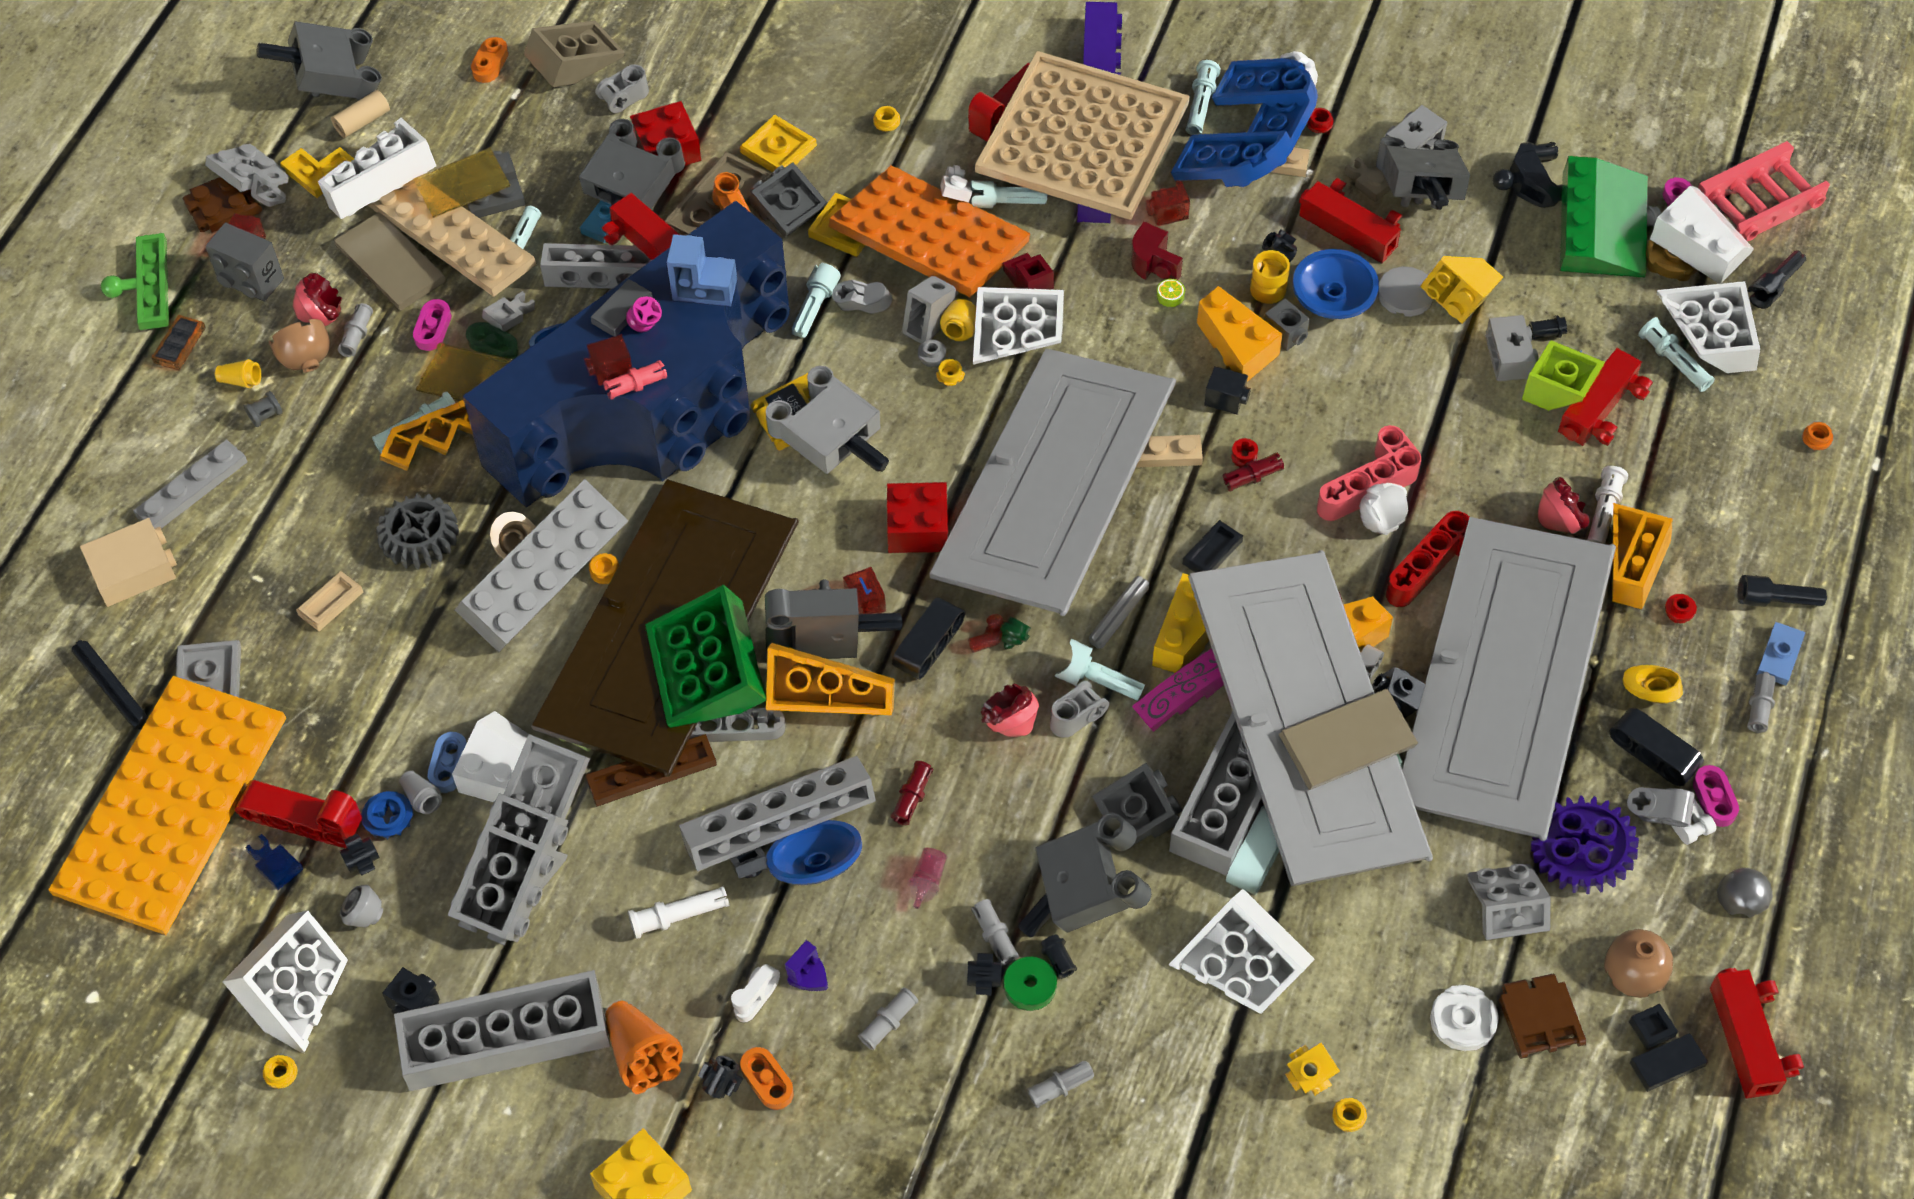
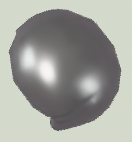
M1750 868L1733 870L1720 881L1717 888L1719 903L1731 915L1740 913L1751 918L1768 909L1773 898L1771 884L1767 877L1761 872Z

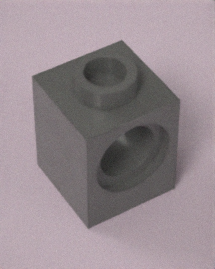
M1286 298L1265 313L1264 320L1282 333L1281 347L1284 350L1288 351L1294 345L1302 344L1307 338L1310 318Z

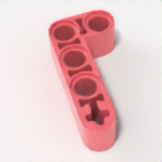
M1388 425L1380 429L1375 446L1376 460L1346 473L1321 487L1317 503V513L1322 519L1335 521L1360 509L1361 499L1367 493L1366 490L1373 485L1392 483L1406 487L1416 481L1421 463V454L1399 427Z

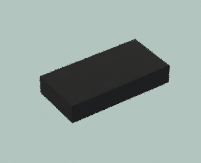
M1219 520L1183 557L1182 564L1195 573L1215 570L1243 542V535Z
M1691 1033L1638 1055L1630 1061L1632 1068L1647 1092L1699 1070L1708 1063Z

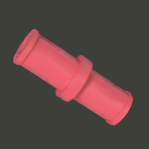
M658 360L639 369L633 367L628 369L624 375L604 381L605 391L617 387L610 390L607 396L612 400L633 390L636 392L642 391L643 386L666 379V369L653 373L664 367V364L661 360Z

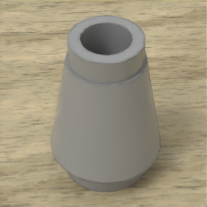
M407 771L401 776L399 783L416 812L430 814L439 808L442 802L439 788L414 771Z

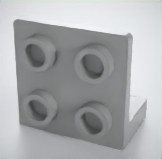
M1513 864L1510 867L1497 869L1484 868L1477 872L1468 873V881L1482 904L1483 935L1486 940L1550 931L1551 897L1530 864Z

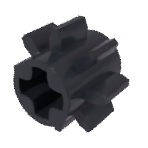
M1280 229L1278 234L1271 232L1266 236L1262 249L1264 251H1279L1291 262L1297 253V247L1294 245L1296 238Z
M357 833L345 839L344 842L347 848L339 852L349 872L351 873L358 869L361 876L375 870L373 861L380 857L370 837L361 840Z
M977 953V961H968L967 986H976V995H991L992 987H1001L1002 962H993V954Z
M717 1056L716 1059L710 1058L709 1062H704L698 1074L700 1078L704 1079L702 1089L708 1095L719 1099L724 1098L725 1095L730 1097L733 1092H737L743 1080L741 1076L737 1075L739 1065L733 1059L726 1056Z

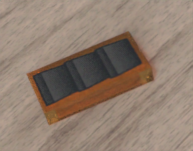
M178 315L152 355L153 363L180 371L206 329L204 322Z

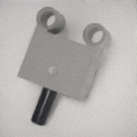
M815 366L808 372V390L811 401L794 416L790 404L785 401H773L766 407L768 433L776 439L785 441L826 474L832 471L851 453L876 472H883L889 464V459L866 442L881 428L880 411L835 378L833 371L826 366Z

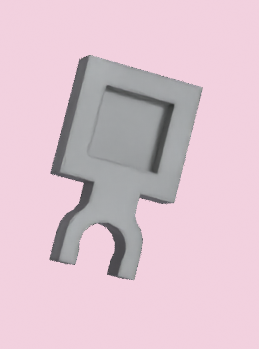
M522 291L511 302L504 297L483 309L482 318L502 334L523 321V314L535 310V301L532 299L527 303H523L525 301V293Z

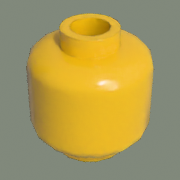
M966 299L953 300L940 319V327L943 333L954 341L962 342L970 339L975 333L976 305Z

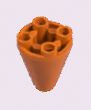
M626 1001L615 1002L606 1010V1026L619 1074L623 1083L633 1093L641 1094L648 1088L655 1087L663 1081L674 1080L680 1074L681 1068L679 1064L682 1061L683 1049L677 1038Z

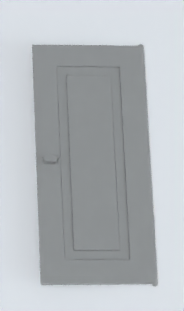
M1046 348L930 572V578L1065 616L1176 384V379Z
M1469 517L1428 671L1425 689L1412 732L1418 744L1414 748L1407 750L1402 769L1416 810L1533 836L1541 841L1547 839L1616 549L1614 544L1606 545Z
M1319 550L1314 554L1190 573L1188 578L1291 886L1420 860L1432 861L1433 856L1397 755L1309 790L1279 736L1282 730L1375 694L1325 552Z

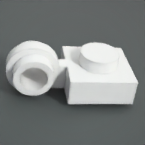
M953 165V167H947L940 185L941 192L944 197L969 203L972 195L971 185L964 178L965 170L960 169V166Z

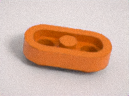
M491 37L483 41L471 63L472 75L476 81L488 83L498 77L509 55L505 40L499 37Z
M754 1047L747 1050L740 1061L743 1077L767 1108L779 1110L787 1107L794 1096L793 1084L790 1078L767 1049ZM755 1065L764 1066L760 1072L752 1070ZM775 1090L783 1092L780 1097L775 1098L771 1096V1093Z

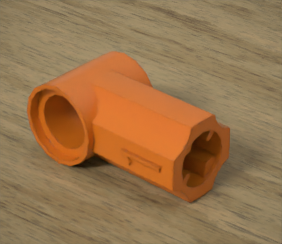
M722 172L716 176L712 192L713 202L722 211L736 200L750 212L738 188V178L729 172Z

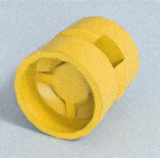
M1268 250L1259 253L1254 258L1250 292L1255 300L1261 303L1273 304L1281 301L1286 295L1290 263L1284 254L1279 251Z

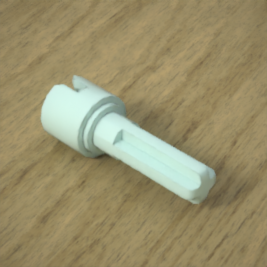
M971 180L970 182L972 193H980V195H975L970 199L969 203L973 207L993 209L996 203L1046 204L1047 194L1025 187H997L994 181Z
M826 263L814 266L806 284L809 292L792 326V334L800 338L807 336L824 298L832 296L833 289L837 286L841 277L840 272L833 266Z

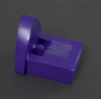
M806 940L785 963L788 984L807 991L827 990V976L823 963L818 956L817 948Z

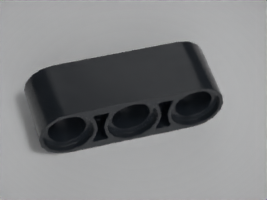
M940 597L935 598L897 648L892 659V666L918 680L922 679L961 627L966 612Z
M1629 708L1609 730L1610 737L1618 746L1676 786H1684L1704 764V759L1699 751L1638 708Z

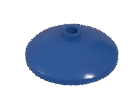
M1325 249L1308 255L1298 264L1293 276V290L1298 301L1310 312L1329 319H1347L1362 314L1372 306L1379 289L1378 276L1371 264L1363 257L1341 249Z
M827 820L776 840L767 853V866L770 873L776 879L788 884L813 885L839 876L853 865L862 851V839L859 831L854 826L842 821Z

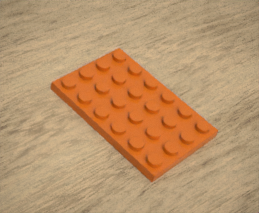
M892 165L831 216L829 220L830 228L928 277L936 276L953 285L956 291L968 297H971L978 291V287H982L1003 267V262L1010 260L1029 242L1030 233L1018 226L1012 225L978 207H973L968 202L942 196L941 189Z

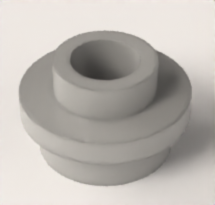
M938 340L924 341L918 347V357L928 367L939 366L946 357V347Z

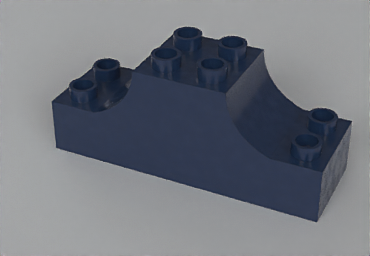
M736 200L688 234L695 237H703L706 257L735 259L737 282L731 306L673 301L667 268L669 248L463 396L481 466L526 508L542 496L551 498L560 493L568 483L569 476L574 472L595 466L623 465L635 467L651 473L663 482L678 469L681 471L693 469L704 457L706 448L723 435L731 438L745 428L750 419V408L742 349L763 331L772 333L781 328L789 316L790 307L783 239ZM630 279L652 292L653 299L657 300L661 306V318L647 332H637L627 325L614 337L593 325L591 316ZM658 360L662 361L664 367L653 373L666 369V379L643 386L642 391L636 392L633 390L612 400L609 399L607 393L617 387L605 391L604 381L624 375L628 369L633 367L639 369Z

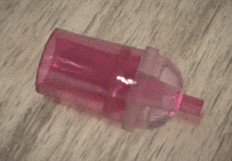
M924 848L914 873L908 880L909 894L915 900L913 907L916 909L920 908L921 902H929L939 893V884L947 861V855L939 850Z

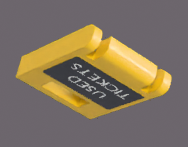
M808 373L754 400L750 405L768 437L774 442L777 450H783L790 445L782 439L772 437L768 433L766 407L773 401H785L790 404L794 416L810 402Z

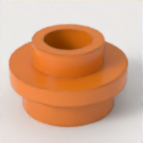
M1814 422L1804 429L1802 439L1808 447L1814 450H1824L1831 445L1833 434L1827 424Z

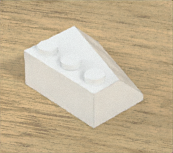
M1689 186L1657 217L1650 240L1719 284L1753 251V247L1699 188Z
M1745 281L1657 290V295L1700 359L1726 373L1757 370L1760 346Z
M978 287L973 365L1061 343L1064 290Z
M496 711L478 720L452 773L458 792L495 802L499 793L504 794L529 734Z
M1242 889L1168 965L1196 976V980L1204 984L1209 983L1225 992L1226 996L1262 1014L1313 962L1314 958Z
M303 911L287 915L222 982L264 1032L303 1053L309 1044L307 1039L313 1027L317 1026L322 1016L320 1013L328 995H332L348 959L310 912Z

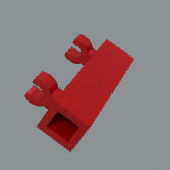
M1338 178L1332 182L1330 187L1317 181L1310 189L1304 190L1299 199L1301 204L1300 217L1381 264L1398 247L1401 228H1399L1400 224L1397 222L1401 219L1402 214L1391 210L1386 218L1383 219L1345 197V192L1342 189L1347 183Z
M633 193L628 194L609 207L612 221L607 222L602 227V230L607 234L603 238L608 244L612 246L622 236H625L651 260L670 248L673 234L680 235Z
M1616 348L1604 363L1603 368L1583 401L1571 404L1565 411L1558 432L1568 440L1575 441L1582 446L1585 445L1592 435L1600 443L1608 446L1614 439L1613 433L1617 430V426L1612 422L1604 421V419L1627 390L1643 401L1650 393L1648 389L1653 384V381L1645 376H1638L1642 361Z
M1736 968L1724 969L1714 978L1710 991L1745 1098L1779 1094L1787 1081L1786 1078L1799 1076L1798 1069H1803L1804 1065L1800 1054L1789 1055L1780 1059L1761 1005L1773 1002L1775 1000L1773 995L1779 993L1775 980L1764 981L1755 985L1750 969L1739 971Z

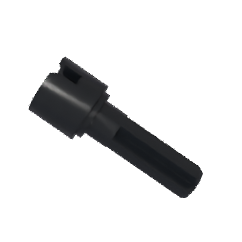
M1796 250L1772 273H1763L1748 287L1747 292H1754L1750 296L1749 301L1757 308L1765 309L1770 307L1783 294L1786 281L1806 261V255Z
M1742 575L1737 588V598L1740 604L1766 607L1771 601L1824 606L1828 596L1824 588L1776 584L1767 576Z

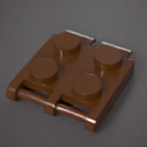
M221 177L189 189L190 194L182 198L200 232L210 230L214 233L225 222L233 225L262 211L260 203L255 202L251 196L252 189L240 192Z
M1553 973L1532 978V981H1530L1531 989H1529L1526 979L1503 984V995L1500 996L1499 1003L1520 1059L1528 1058L1530 1053L1548 1050L1549 1053L1556 1052L1558 1047L1577 1044L1578 1047L1586 1045V1038L1565 981L1558 983Z

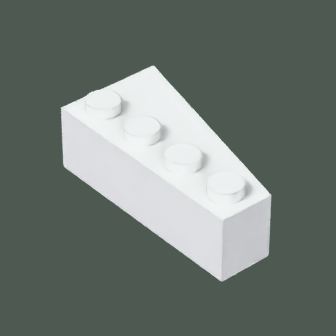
M402 118L394 122L395 128L389 133L383 131L377 135V142L371 147L366 148L363 146L356 152L354 160L342 162L318 181L329 208L340 219L353 215L357 210L378 201L382 196L393 190L400 189L404 184L425 175L429 170L436 167L427 140Z

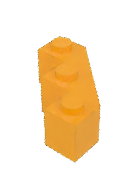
M464 400L392 428L380 455V460L407 471L418 444L446 455L457 429L473 435Z

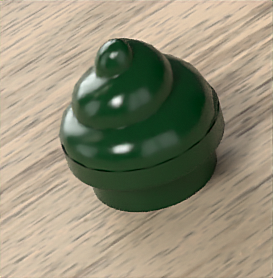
M1009 616L1007 622L1003 621L1000 627L1004 648L1012 649L1014 646L1027 642L1030 637L1028 633L1031 627Z

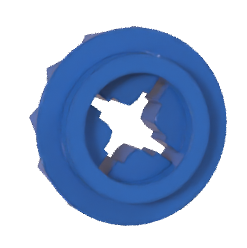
M386 791L371 797L364 805L361 815L365 830L370 832L375 838L380 836L388 840L390 836L395 834L401 836L402 830L410 827L411 818L414 816L412 805L406 796L398 792ZM389 806L392 814L395 816H392L388 824H386L382 817L386 815Z

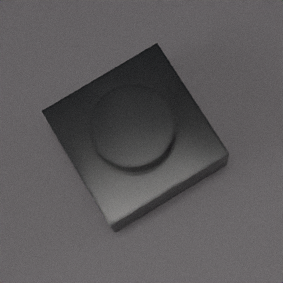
M760 847L730 859L739 879L743 877H756L762 873V870L768 868L766 855Z
M1661 1004L1635 1014L1629 1020L1630 1025L1646 1050L1676 1037L1678 1030Z

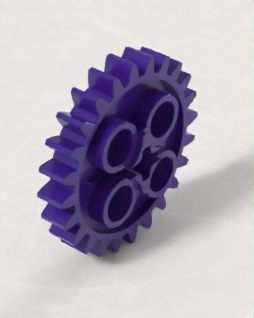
M1580 795L1578 803L1575 804L1567 797L1565 807H1562L1557 802L1555 803L1547 839L1541 841L1539 838L1532 836L1531 851L1534 852L1533 861L1534 863H1539L1540 874L1548 872V882L1559 879L1560 889H1563L1567 884H1571L1573 893H1576L1579 886L1584 887L1586 894H1590L1591 886H1596L1601 893L1603 892L1604 883L1607 882L1614 888L1616 887V877L1625 880L1626 870L1633 871V860L1638 858V849L1636 848H1638L1639 838L1635 837L1636 827L1629 826V815L1620 817V807L1612 811L1609 810L1608 800L1600 806L1597 805V798L1595 796L1591 799L1590 803H1585L1584 797ZM1575 826L1577 829L1569 830L1565 827ZM1607 832L1610 833V835L1602 836L1598 833ZM1568 853L1571 854V856L1561 857L1559 856V854ZM1595 859H1600L1604 862L1598 864L1593 863L1591 861Z

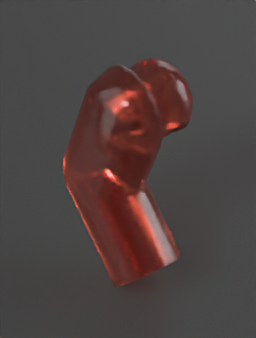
M1000 614L988 616L986 620L988 625L984 634L968 639L972 653L994 647L1000 643L1003 635L1000 631L1003 617Z

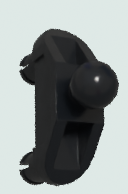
M1530 142L1521 143L1510 170L1500 169L1496 171L1492 179L1493 185L1502 191L1513 187L1518 197L1535 206L1542 208L1555 206L1559 201H1562V184L1556 185L1552 182L1541 161L1554 160L1558 157L1556 143L1549 142L1534 145Z

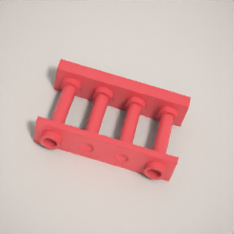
M1788 141L1699 183L1698 188L1737 226L1736 230L1746 241L1753 240L1758 234L1811 208H1818L1826 200V193L1830 184L1825 181L1812 187L1790 165V158L1794 147ZM1775 172H1782L1801 193L1790 198L1769 175ZM1753 183H1760L1780 204L1768 209L1747 186ZM1732 193H1738L1757 215L1746 220L1725 197Z

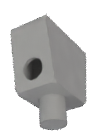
M931 276L910 289L907 295L902 333L919 343L931 340L941 330L940 319L943 312L959 292L956 291L953 285L936 276Z

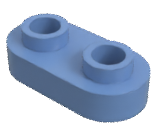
M447 732L437 739L427 774L429 782L439 788L441 793H448L457 788L452 773L467 744L464 736L457 732ZM450 750H457L454 754H448ZM444 777H450V779L446 781H441V779Z

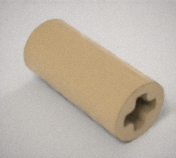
M375 90L332 116L331 121L339 135L346 138L389 112L390 106L379 90Z

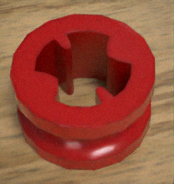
M1242 438L1234 442L1231 460L1236 466L1241 468L1250 460L1257 461L1258 445L1253 440ZM1241 451H1248V456H1242Z

